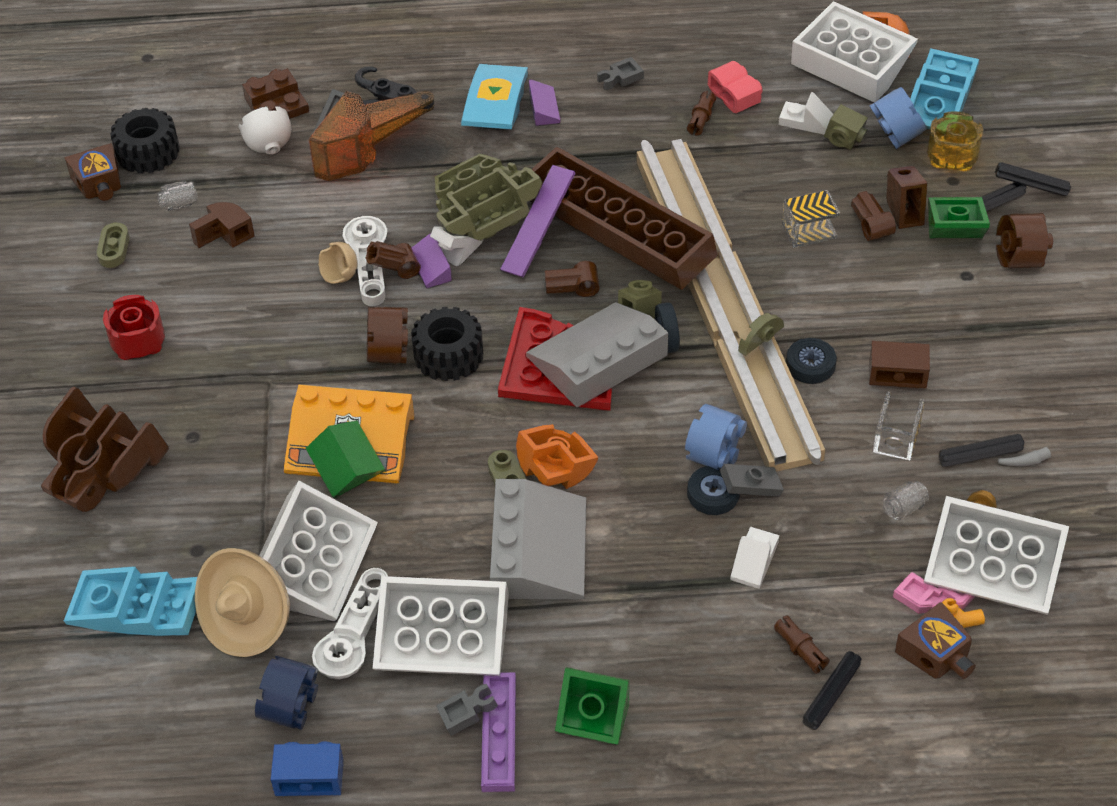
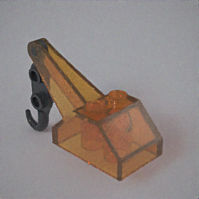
M370 66L359 69L354 76L357 85L367 89L375 97L384 101L364 105L360 95L348 91L343 94L309 138L315 177L331 181L364 172L369 163H372L376 157L375 144L434 109L433 93L430 91L416 93V90L409 85L389 81L385 78L376 81L363 78L364 74L377 72V68Z

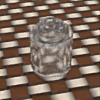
M183 180L160 186V192L156 193L159 206L161 208L165 207L167 212L191 206L192 202L197 201V193L192 181L186 182Z
M908 481L884 495V511L895 520H902L925 506V503L929 500L928 491L921 482Z

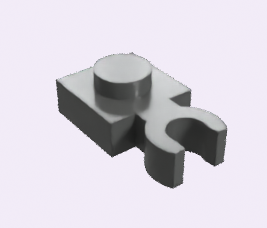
M632 57L610 65V70H602L597 73V81L599 83L604 81L605 90L612 89L617 83H620L623 87L644 78V70Z
M487 684L477 687L473 695L469 697L464 690L436 705L451 736L480 721L477 713L481 711L490 712L498 706L493 696L483 700L486 696L492 694Z

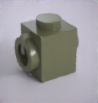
M840 104L829 121L824 137L828 138L837 147H845L851 150L856 142L861 143L868 131V129L864 128L868 117Z
M631 281L627 288L618 290V303L650 315L654 319L655 306L662 302V291L652 287V281Z

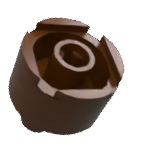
M1043 213L1003 215L1000 218L996 236H1001V244L996 245V252L1001 266L1008 268L1044 267L1047 251L1053 247V235L1047 231L1045 215Z
M368 307L367 362L406 363L407 347L402 346L408 345V329L406 325L402 324H407L408 308Z

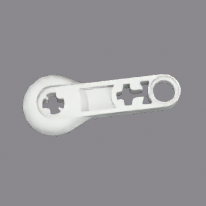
M373 216L357 217L346 224L342 236L345 243L351 246L357 256V270L363 303L368 306H378L384 302L386 297L382 267L368 264L365 257L367 247L371 241L385 242L387 228L385 223L379 218ZM367 271H373L374 279L368 280ZM371 289L380 291L376 296H368L366 294Z
M371 568L361 575L334 630L322 638L314 647L312 654L313 664L315 668H318L320 674L330 679L340 680L352 676L362 667L366 654L365 637L378 613L380 586L371 588L367 586V583L373 579L381 580V576H388L384 570ZM366 597H368V606L363 607ZM338 652H344V656L340 654L339 658L334 657L333 654L338 655Z

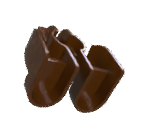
M71 387L49 416L43 429L44 447L58 463L41 484V488L45 493L82 512H87L99 504L107 489L117 492L131 483L146 465L157 466L169 450V447L152 423L146 422L138 431L124 412L119 411L116 414L113 408L107 404L97 413L80 389Z

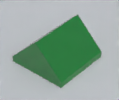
M928 197L929 238H983L988 231L990 222L982 197Z
M357 420L328 426L306 447V451L333 499L385 471L384 466Z
M566 667L555 732L618 745L629 708V680Z

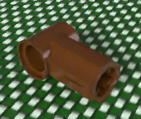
M863 191L852 199L851 207L860 219L863 234L868 241L895 234L896 224L893 215L889 211H883L873 194Z
M371 241L367 247L365 259L368 264L397 271L398 275L403 279L416 276L421 269V265L412 247L407 243L394 246L379 241Z
M581 261L571 269L545 270L546 294L576 291L579 296L591 297L599 291L598 270L594 262Z

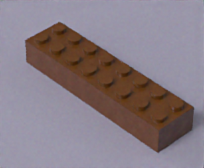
M555 147L532 168L540 177L542 185L552 165L574 171L575 175L555 216L680 290H683L718 256L713 233L559 147Z

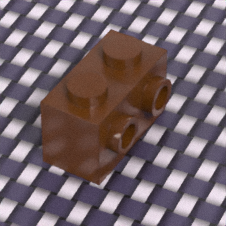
M872 341L869 357V385L927 389L930 372L929 344Z

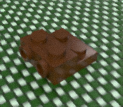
M288 68L284 70L274 69L267 76L261 78L251 77L246 83L242 84L244 98L252 111L262 107H268L269 111H277L276 107H281L287 111L289 119L309 112V105L300 93L298 83Z

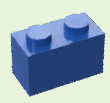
M327 741L319 742L318 744H300L297 742L274 744L271 783L275 796L341 795L344 763L341 745Z

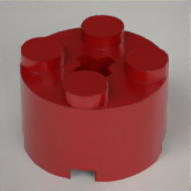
M127 295L113 302L114 306L109 311L105 310L103 322L109 343L120 359L139 358L161 351L165 331L156 302L145 300L142 295Z

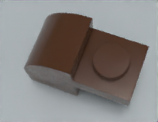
M218 202L206 206L208 214L189 224L193 243L198 248L220 237L234 248L255 237L251 217L240 206L229 202Z

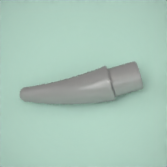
M1044 447L1021 456L998 459V464L1007 466L1040 464L1041 461L1051 458V453L1048 447Z

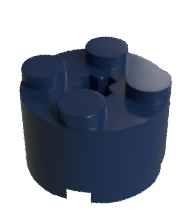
M275 656V659L272 658L261 680L259 689L263 690V701L256 699L255 717L302 730L307 719V711L304 709L307 702L313 703L317 695L318 684H315L318 668L280 656Z

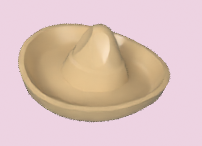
M237 548L219 550L205 561L196 581L195 607L198 621L208 640L220 651L239 657L254 656L270 648L284 631L290 612L289 596L281 576L269 562L259 555Z

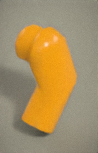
M947 598L942 601L963 628L985 624V616L982 609L964 612L956 604V600Z

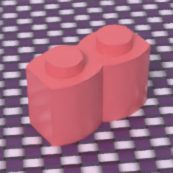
M731 61L708 72V86L718 98L722 99L724 104L733 113L741 112L761 102L763 90L760 82L748 75L745 67L736 61Z

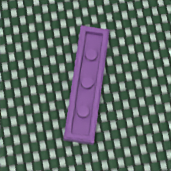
M500 673V676L484 675L483 684L488 685L492 694L486 696L483 700L493 696L498 706L490 712H483L482 792L515 791L516 673Z

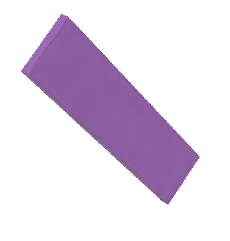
M552 165L500 269L501 271L524 278L575 175L574 171Z

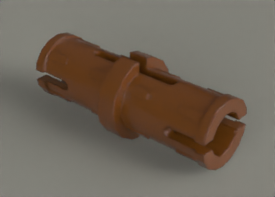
M708 91L702 92L698 104L693 107L692 118L687 126V131L691 135H693L695 128H697L695 136L701 135L705 123L710 120L711 109L716 101V96L713 92H710L708 98H706Z
M783 616L785 623L779 619L774 625V630L790 645V651L796 656L799 655L815 674L820 672L818 666L824 670L830 660L813 643L812 636L809 633H803L791 620L790 616Z

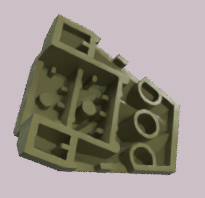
M480 153L435 176V193L438 197L436 205L439 210L437 212V219L449 233L461 236L466 234L480 241L491 238L498 231L507 226H514L521 219L527 217L530 211L527 202L536 198L542 185L540 177L531 168L524 167L520 171L517 170L514 163H508V167L503 166L500 159Z

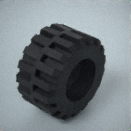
M142 108L141 110H131L132 112L123 114L122 118H117L115 124L111 127L110 135L117 161L121 167L127 168L130 172L137 171L140 174L144 172L153 173L155 170L160 171L164 169V166H169L173 163L172 160L177 158L180 147L175 124L172 117L167 115L166 112L158 111L156 108Z
M442 307L441 310L435 308L430 310L429 314L424 313L421 315V320H416L411 332L415 364L418 369L421 368V373L424 375L430 374V378L434 380L441 378L442 381H448V379L453 378L455 381L459 380L460 376L467 377L471 375L470 371L478 369V363H482L484 354L482 329L477 318L474 315L470 316L469 311H460L458 307H453V309Z

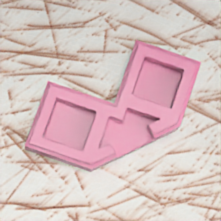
M913 572L905 578L893 593L895 599L918 614L928 612L939 602L947 598L956 600V604L963 610L975 597L926 584L923 578Z

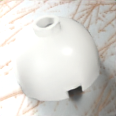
M262 107L242 118L243 124H239V129L246 145L250 149L259 153L275 154L284 147L290 139L292 130L291 122L285 109L276 107L277 111H269L268 107Z

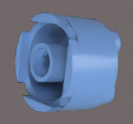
M902 87L893 90L870 105L876 118L881 117L878 123L883 131L887 134L891 133L888 137L895 149H898L927 130L923 119L917 113L913 106L914 104Z
M704 404L699 410L703 415L700 420L694 418L688 432L685 450L689 451L690 454L686 455V459L719 470L723 464H735L739 455V449L736 446L739 437L742 438L746 431L747 421L742 420L740 415Z

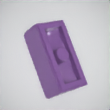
M529 80V94L535 125L560 123L554 87Z
M431 234L412 247L421 265L419 274L426 288L452 281L450 265L441 247L438 245V241L430 237Z

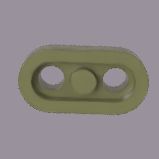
M118 222L110 223L101 231L97 247V257L103 267L114 268L121 265L125 260L130 237L128 229L124 224Z
M497 450L489 456L488 470L494 485L496 479H526L515 454L511 451Z

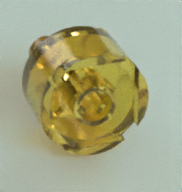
M951 111L944 113L943 117L939 119L936 117L931 123L927 154L931 159V165L935 168L961 171L972 169V165L978 160L983 136L982 124L979 122L978 125L973 121V116L964 112Z

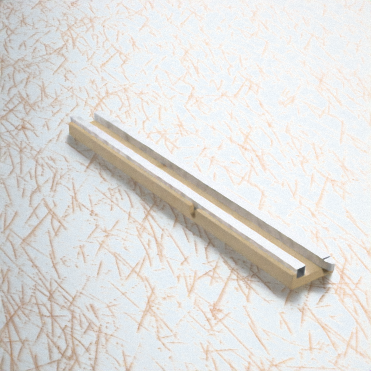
M681 139L671 141V150L655 153L652 145L648 141L643 140L641 142V151H637V165L652 200L714 235L718 256L688 285L765 467H775L776 472L808 464H820L821 461H824L825 448L775 337L773 336L768 342H763L746 356L738 351L741 338L746 340L752 331L749 328L750 324L764 313L736 251L732 252V242L687 143L682 142Z

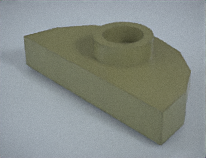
M769 313L759 316L750 324L749 328L752 331L746 340L741 338L738 351L746 356L763 342L771 340L774 334L784 327L783 320L777 315Z

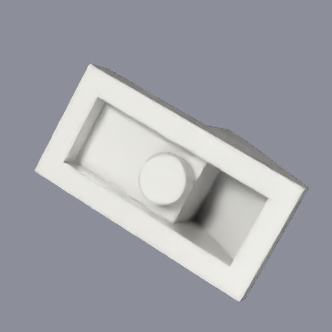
M811 92L806 105L785 102L779 117V125L824 135L833 113Z
M433 227L430 237L439 241L438 245L441 247L447 261L454 266L461 265L483 242V239L481 241L476 240L466 234L461 236L449 233L444 227Z
M750 527L747 536L741 537L730 580L760 589L779 543V535Z

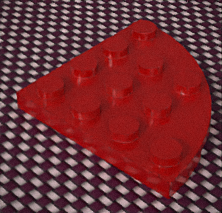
M519 307L498 386V397L575 406L526 356L527 351L569 329L573 325L570 323L565 325L560 321L552 319V315L549 313ZM612 388L579 407L610 411Z

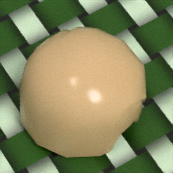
M330 243V247L320 251L318 265L320 274L325 282L331 284L346 282L356 273L358 265L356 253L347 243Z

